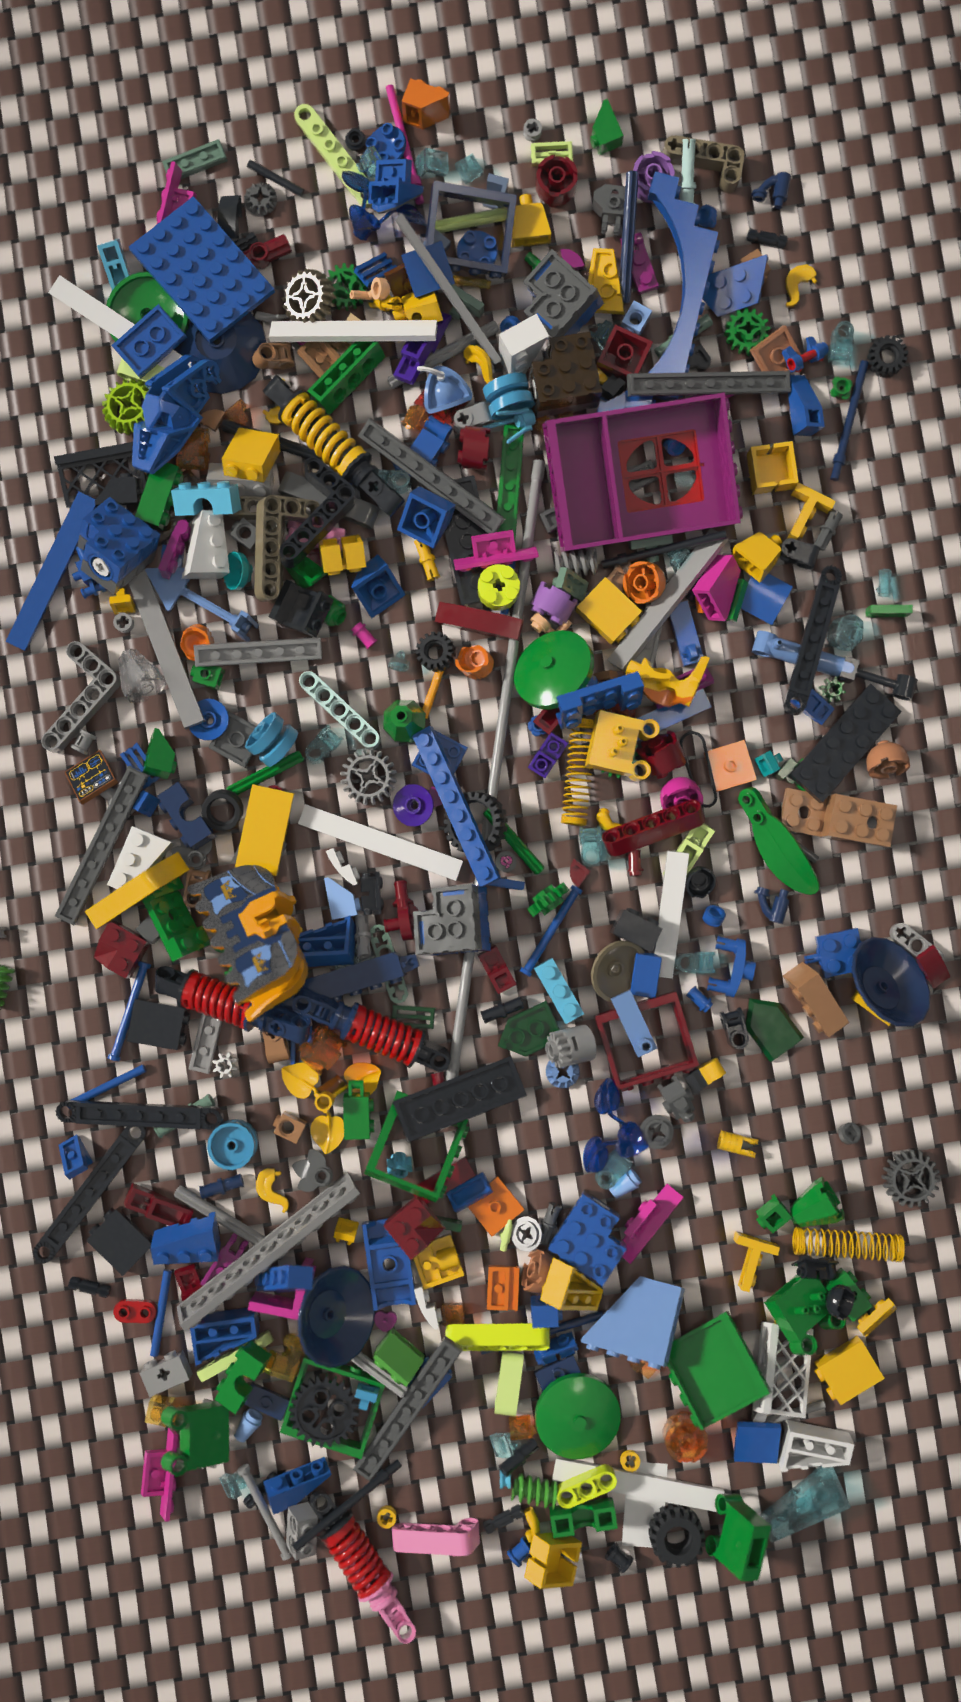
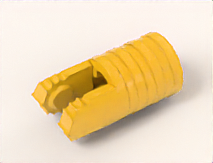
M721 1130L717 1149L755 1158V1152L741 1148L743 1142L758 1145L759 1139Z

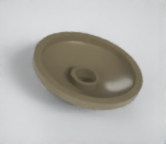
M621 940L613 942L601 950L593 963L591 971L593 988L601 998L612 1002L610 998L630 990L636 953H645L641 947L630 941Z

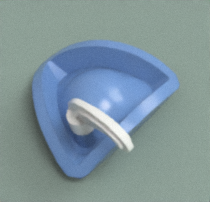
M435 366L433 368L417 367V371L429 373L424 391V406L427 413H436L472 399L473 394L468 384L452 369L445 366Z

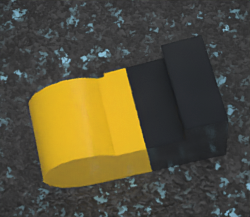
M714 1058L682 1076L691 1091L696 1094L702 1088L725 1075L726 1071L719 1059Z

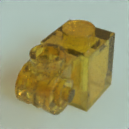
M290 1333L285 1336L283 1341L284 1346L287 1347L284 1352L270 1349L269 1353L272 1354V1357L266 1365L264 1372L270 1376L293 1382L294 1377L299 1372L300 1356H303L305 1352L299 1336Z
M161 1394L152 1396L148 1404L145 1423L166 1427L161 1421V1414L166 1407L174 1406L175 1398ZM177 1414L173 1417L172 1422L176 1420Z

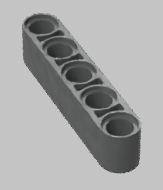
M288 471L285 472L278 492L286 497L314 500L319 505L327 498L312 486L305 477ZM343 495V496H341V497L347 499V498H349L350 496H349V495ZM355 497V505L342 519L364 528L372 529L380 508ZM329 509L327 512L335 513L336 510Z

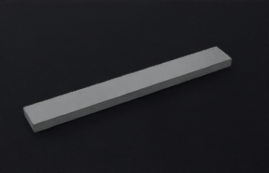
M402 213L398 214L394 219L477 342L488 354L491 362L497 364L502 359Z
M711 528L707 532V534L715 533L718 531ZM728 538L696 546L666 584L663 594L651 603L640 617L639 622L633 626L607 659L609 663L625 673L630 660L634 661L726 545L729 541Z
M144 569L137 576L135 575L128 584L185 729L205 722V719L152 583Z

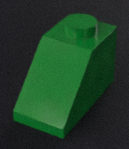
M608 98L601 105L593 125L592 136H590L593 149H597L599 155L621 147L624 138Z
M154 728L143 772L151 776L168 779L171 773L174 774L177 762L174 761L175 752L161 731Z

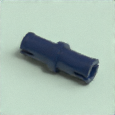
M240 1173L236 1176L226 1179L219 1178L216 1182L199 1186L202 1199L220 1193L224 1195L227 1191L244 1187V1181Z

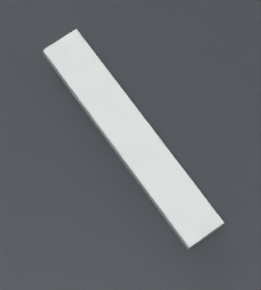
M667 850L658 926L663 929L654 948V954L662 958L659 977L673 979L689 853Z

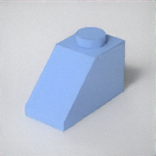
M324 878L332 920L350 915H359L358 911L361 910L359 898H355V894L331 878Z

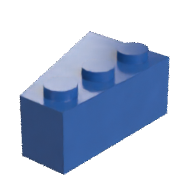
M216 1212L209 1213L208 1217L199 1220L197 1217L193 1218L189 1223L183 1225L177 1223L154 1230L150 1249L153 1264L218 1261L221 1241Z

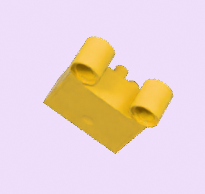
M599 710L595 716L585 767L627 776L635 782L644 780L650 775V765L643 760L632 764L637 737L643 741L651 740L659 733L658 723L653 719L644 721ZM644 725L651 727V735H647L644 732ZM636 766H640L643 769V776H638L635 773Z

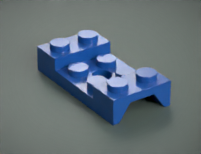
M639 672L630 673L557 696L556 699L560 712L556 713V717L561 730L577 727L581 724L583 714L591 715L596 710L610 709L616 704H619L621 711L637 708L641 705L644 684Z
M388 1218L364 1221L362 1224L374 1311L391 1305H416L417 1303L411 1260L385 1229L384 1223ZM385 1259H393L395 1267L393 1269H386L383 1265Z

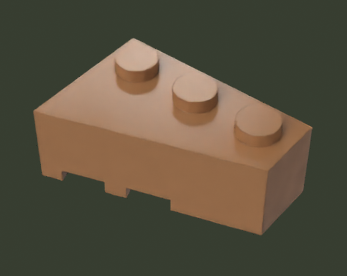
M801 962L782 976L792 989L796 999L803 1005L802 1009L813 1019L814 1022L812 1024L818 1033L823 1032L826 1036L830 1037L849 1024V1021L819 973L807 964Z

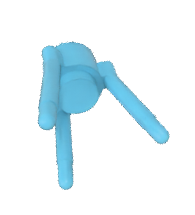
M528 407L517 410L497 411V416H515L482 427L494 428L515 422L518 428L521 427L523 429L506 441L507 444H510L524 433L531 431L536 418L532 409H528Z

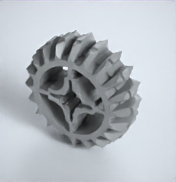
M362 749L363 756H359L357 752H354L356 757L354 761L351 757L347 758L351 763L350 766L347 764L342 765L347 769V772H340L341 776L347 777V779L340 781L341 784H348V786L343 788L344 792L351 790V793L348 795L350 799L357 795L356 803H359L361 798H363L364 805L368 804V799H371L372 805H376L375 798L377 797L382 803L384 800L381 795L385 794L386 797H390L386 790L394 791L395 789L394 786L390 785V782H397L396 778H391V775L397 774V771L389 770L394 766V763L386 764L389 757L386 755L381 759V751H378L377 755L374 756V749H370L369 755L366 754L365 749ZM363 761H372V764L367 769L356 768ZM378 764H381L385 769V781L376 776ZM372 771V776L375 778V780H368V782L365 783L364 780L366 779L365 777H363L362 774L368 775ZM352 773L361 778L359 791L353 786ZM375 784L382 787L375 793L365 794V791L371 785Z

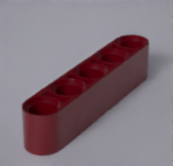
M692 799L611 828L603 833L602 840L609 855L619 856L697 828L705 822V815L701 803Z

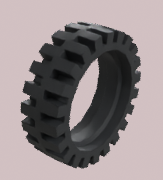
M463 793L468 805L478 802L484 804L490 810L493 827L485 843L488 850L493 851L495 847L501 844L500 840L505 838L503 833L508 828L505 826V823H508V818L504 817L506 811L501 808L503 805L501 802H497L498 799L487 793ZM445 812L447 819H444V824H447V827L444 828V831L448 833L446 837L448 841H452L451 845L453 847H457V850L464 852L450 819Z

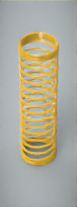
M582 718L581 724L575 728H593L595 720ZM571 729L574 733L569 734V736L574 739L570 740L569 743L574 746L568 747V750L573 753L567 754L568 757L572 758L567 763L573 766L566 767V770L573 773L565 774L566 777L570 778L565 783L571 786L564 788L565 791L571 793H565L563 796L572 800L562 801L563 804L569 805L563 807L562 810L569 813L561 815V823L586 826L587 819L564 815H588L587 813L566 809H588L589 807L566 802H589V800L566 795H590L589 793L572 791L567 788H591L568 783L570 781L591 782V780L568 775H592V773L578 772L568 768H589L570 763L571 761H586V759L570 755H587L588 753L575 751L570 748H589V746L575 744L572 741L590 742V739L578 738L572 735H592V732H581Z
M795 1227L793 1231L792 1245L795 1255H805L806 1230L810 1234L808 1240L809 1256L812 1255L813 1251L812 1232L814 1230L816 1232V1256L819 1255L820 1231L823 1233V1257L826 1255L825 1235L827 1231L830 1234L828 1245L830 1257L833 1256V1232H836L837 1235L835 1243L837 1258L840 1256L839 1235L841 1232L844 1236L842 1242L843 1258L847 1256V1233L850 1234L849 1257L851 1259L854 1256V1233L857 1235V1259H860L861 1234L864 1235L862 1247L864 1260L867 1259L868 1255L866 1238L868 1234L871 1236L869 1245L871 1260L874 1259L875 1255L874 1235L878 1237L876 1244V1258L878 1261H880L882 1255L881 1235L885 1238L883 1243L884 1261H887L889 1251L892 1262H902L905 1255V1242L901 1234H895L894 1236L887 1234L885 1236L884 1233L880 1235L874 1233L872 1235L870 1232H867L865 1235L863 1232L858 1234L856 1231L852 1234L850 1231L844 1233L843 1230L839 1232L833 1230L830 1232L829 1229L825 1232L819 1229L817 1232L815 1228L810 1231L809 1228L803 1230L801 1227ZM888 1236H891L890 1250L888 1249Z

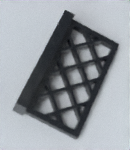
M133 442L54 456L66 508H71L73 502H70L69 497L73 487L91 497L87 493L93 484H96L103 490L105 489L96 482L102 471L111 477L107 483L108 485L113 478H116L122 467L132 473L133 477L136 476L141 480L143 489H140V495L143 494L147 482L145 472L139 470V476L136 474L138 469L131 471L124 466L127 459L132 457ZM109 461L119 464L113 475L104 470ZM88 465H94L99 469L93 479L83 473ZM72 468L78 472L72 483L65 479L64 470ZM81 475L91 481L85 491L75 486Z

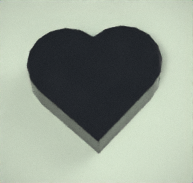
M702 344L694 348L692 357L688 356L687 364L690 365L689 369L696 368L699 371H706L710 367L711 358Z

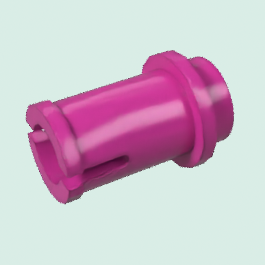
M359 622L351 629L352 635H356L366 648L369 649L377 642V639L365 628V623Z

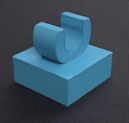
M358 1383L355 1398L361 1399L358 1409L367 1411L369 1401L376 1403L379 1388Z

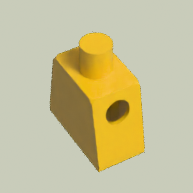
M531 194L521 195L520 205H516L511 247L550 243L551 230L543 204L533 203Z
M435 291L417 298L414 297L413 292L404 295L401 298L404 307L399 311H392L395 320H437V322L443 320Z
M758 532L736 544L732 555L738 566L760 583L778 562L782 551L780 547L782 540L776 534L768 538L762 532Z

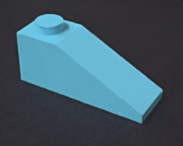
M120 239L97 245L112 290L120 281L130 276Z

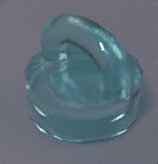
M400 650L395 657H391L388 663L389 668L396 671H407L410 662L405 659V652L403 650Z

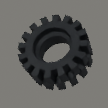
M886 335L884 338L882 336L874 342L868 351L867 359H869L868 366H872L870 370L872 372L874 370L877 371L875 375L878 376L881 373L884 378L887 375L892 377L894 373L896 375L902 369L908 359L906 357L908 350L905 351L907 346L906 344L901 345L902 339L896 341L897 336L893 335L890 338V335ZM885 349L892 351L895 355L894 362H883L880 358V352Z
M433 631L431 635L425 634V639L422 637L419 639L421 643H417L416 646L418 648L416 650L417 659L427 670H432L433 672L440 670L442 672L445 667L447 669L451 667L449 663H454L455 661L453 657H456L454 651L456 648L448 636L443 635L441 632L436 634ZM434 645H441L443 647V654L438 659H431L429 657V650Z

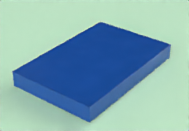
M158 304L111 346L141 379L187 339V336Z

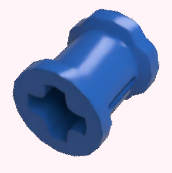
M523 1536L512 1550L509 1549L507 1551L510 1560L517 1567H520L522 1561L530 1555L531 1543Z

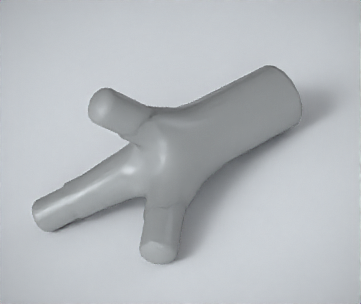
M256 311L255 319L270 324L272 321L289 318L286 314L276 315Z

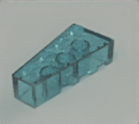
M820 1466L761 1513L760 1516L772 1525L769 1539L773 1543L851 1508L834 1468H822Z

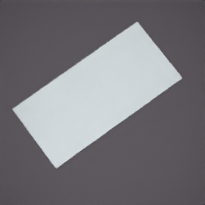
M627 1461V1466L628 1464H630V1466H633L634 1462ZM640 1462V1466L635 1472L667 1478L668 1464ZM625 1494L622 1546L652 1548L648 1528H650L649 1522L650 1519L654 1520L653 1514L655 1512L660 1513V1507L664 1506L665 1508V1502Z

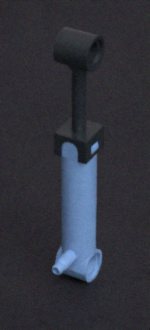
M758 631L752 653L795 664L800 644L779 638L777 635L767 631ZM822 651L817 667L818 672L836 676L837 680L851 683L855 677L892 688V696L895 698L912 701L918 682L917 678L898 674L896 680L858 669L860 660L848 656L843 658Z

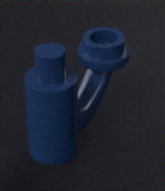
M779 172L777 175L769 177L758 189L752 191L753 200L755 202H764L768 194L766 190L775 185L772 198L775 201L774 208L782 209L783 203L787 201L791 175L787 172Z
M757 887L754 893L758 894L763 914L769 921L783 924L790 901L787 899L789 891L781 889L779 897L775 896L772 909H770L766 897H770V890Z

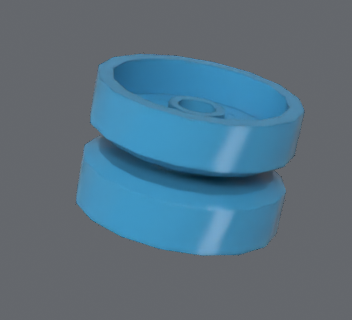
M524 373L506 374L490 381L484 386L483 393L486 402L491 403L488 408L493 420H506L515 416H497V411L517 410L526 407L531 409L535 405L532 392L527 390L529 384Z
M275 712L266 716L257 725L245 744V748L253 755L260 754V761L268 767H272L286 755L298 736V731L290 724L283 726L284 720Z
M232 1119L225 1121L213 1130L208 1139L207 1149L209 1157L215 1165L222 1169L235 1170L243 1167L253 1158L258 1149L259 1140L257 1132L251 1124L244 1120ZM231 1141L236 1144L235 1148H233V1145H230Z

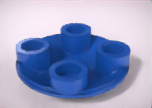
M391 123L383 124L382 127L375 130L366 139L365 145L369 158L375 164L376 160L400 159L406 149L404 133Z
M469 230L458 242V259L494 264L497 259L498 248L496 240L486 232Z

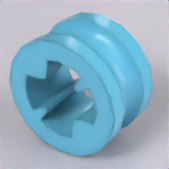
M500 1471V1489H503L504 1486L511 1489V1474L506 1477Z

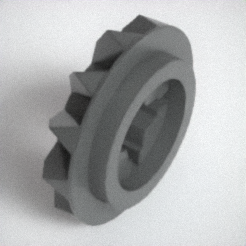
M263 182L258 184L252 183V186L246 189L244 201L251 213L263 216L274 210L277 204V195L270 184L267 185ZM260 192H262L264 199H262L259 205L255 197H259Z
M655 1114L647 1117L641 1123L639 1133L646 1146L653 1149H661L671 1142L674 1130L671 1122L666 1117ZM660 1124L659 1130L662 1132V1134H664V1136L656 1135L653 1138V1132L649 1129V1127L657 1128V1126H659Z

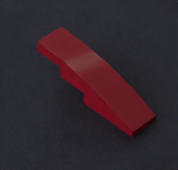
M439 602L434 622L457 627L461 630L478 632L481 635L519 641L524 620L481 609Z

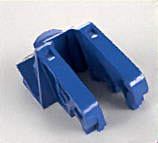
M184 355L145 383V386L149 389L142 404L145 421L134 423L132 466L135 469L153 475L181 450L203 418L199 412L210 398L206 392V382H212L217 385V383L220 384L222 381L219 376V366L216 362L208 359L200 360L192 355ZM207 367H209V368H208V371L210 372L211 375H208V374H207V370H206ZM195 384H197L196 387H197V389H198L199 392H196V391H195V387H194Z

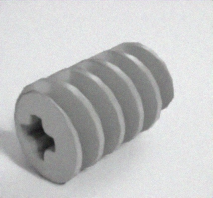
M596 548L594 554H592L590 549H587L585 555L582 549H579L577 556L573 550H570L569 556H567L565 551H562L560 557L555 551V572L559 574L560 567L575 571L578 576L581 570L587 576L589 569H591L593 575H596L598 568Z

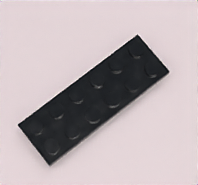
M474 475L455 479L457 483L479 498ZM455 509L444 533L461 606L481 603L478 595V580L486 568L473 567L469 571L462 572L455 570L453 560L473 557L471 536L488 533ZM497 584L496 587H493L497 588L498 591H501L500 584Z
M869 684L789 776L821 804L902 711L872 684Z
M510 1056L400 1098L392 1103L406 1140L409 1143L524 1098L527 1094Z

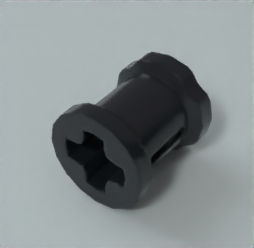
M614 1543L605 1554V1559L614 1563L619 1568L618 1571L621 1574L626 1572L633 1562V1557L626 1555L620 1549L618 1543Z

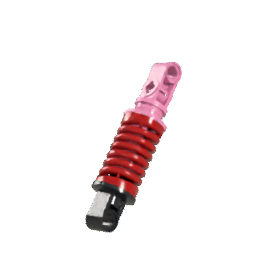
M316 1490L310 1496V1505L320 1521L337 1508L329 1495L323 1490ZM319 1497L326 1498L325 1504L322 1507H316L315 1505ZM349 1509L317 1537L323 1541L325 1547L329 1549V1553L334 1555V1561L338 1562L340 1569H343L344 1576H348L347 1581L353 1583V1590L358 1591V1600L360 1602L369 1601L372 1611L380 1613L398 1640L402 1643H410L415 1638L416 1629L396 1597L397 1589L390 1584L394 1575L383 1564L382 1558L374 1550V1546L370 1543L369 1538L365 1536V1532L360 1529V1524L355 1522L353 1512ZM408 1625L407 1633L401 1635L399 1633L401 1627Z

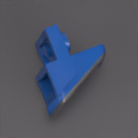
M376 160L375 181H369L368 204H372V209L375 212L383 214L396 210L423 194L424 186L411 184L412 160Z

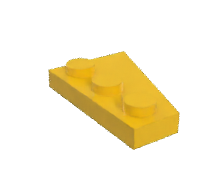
M593 248L588 283L597 288L604 302L595 313L625 315L614 249Z

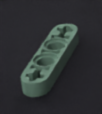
M381 924L374 925L370 929L372 937L370 940L376 957L380 956L379 953L382 948H389L391 953L395 952L389 932H385L382 935L383 942L388 940L389 944L376 947V943H380L378 937L373 936V933L376 932V928L385 932V928ZM403 976L402 984H398L399 990H404L405 992L401 1000L393 996L396 990L394 986L390 988V981L385 982L389 997L394 1003H402L408 997V989Z

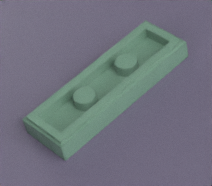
M217 139L166 159L162 163L167 173L171 166V161L176 162L182 169L181 179L228 160L220 140Z

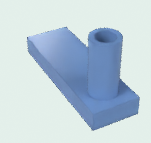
M631 990L610 998L637 1057L657 1049Z

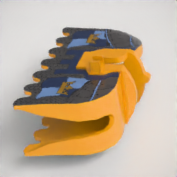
M243 865L187 887L191 896H202V899L196 903L195 909L198 913L209 916L203 922L204 929L213 933L217 932L211 938L210 944L215 949L224 950L218 957V963L223 967H232V970L225 977L226 982L230 985H240V988L233 995L235 1003L238 1005L245 1002L252 1003L251 1007L245 1012L247 1021L255 1020L300 990L308 975V964L299 947V922L291 916L293 905L297 901L294 896H288L280 891L272 874L267 869L257 865Z

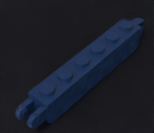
M395 951L308 978L300 989H307L316 994L326 996L333 1001H339L343 999L342 995L350 993V997L363 993L362 989L366 987L374 990L383 987L382 983L390 981V984L403 981L402 976L407 975V972L419 967L420 964L416 954L401 956L400 953ZM294 995L276 1006L295 1012L292 1008ZM304 998L297 1000L300 1004L308 1003Z

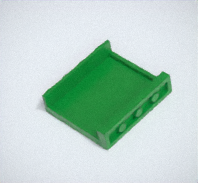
M729 1311L718 1315L713 1320L673 1341L668 1361V1368L671 1372L669 1377L674 1386L678 1385L681 1394H679L680 1399L685 1407H689L692 1412L690 1418L694 1426H699L700 1430L772 1392Z

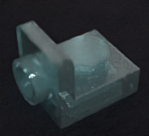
M425 148L416 158L415 165L418 168V176L423 177L426 172L446 176L449 173L448 152Z

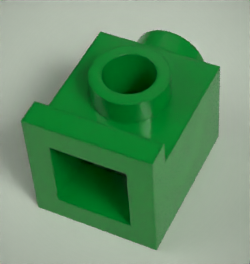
M193 665L190 676L193 677L192 681L194 683L219 691L225 670L216 666L195 667ZM207 670L209 675L202 677L203 671Z
M775 1194L771 1196L772 1199L756 1211L758 1215L757 1222L763 1229L768 1228L772 1233L793 1218L786 1206Z

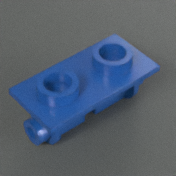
M571 1331L550 1339V1349L534 1351V1355L538 1365L543 1364L545 1366L557 1360V1353L560 1354L562 1359L575 1354V1351L579 1349Z

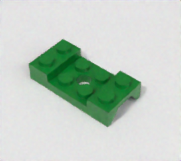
M179 877L142 899L172 962L193 952L201 951L211 945L203 925L196 927L179 891L184 886ZM168 913L172 914L174 920L170 919Z

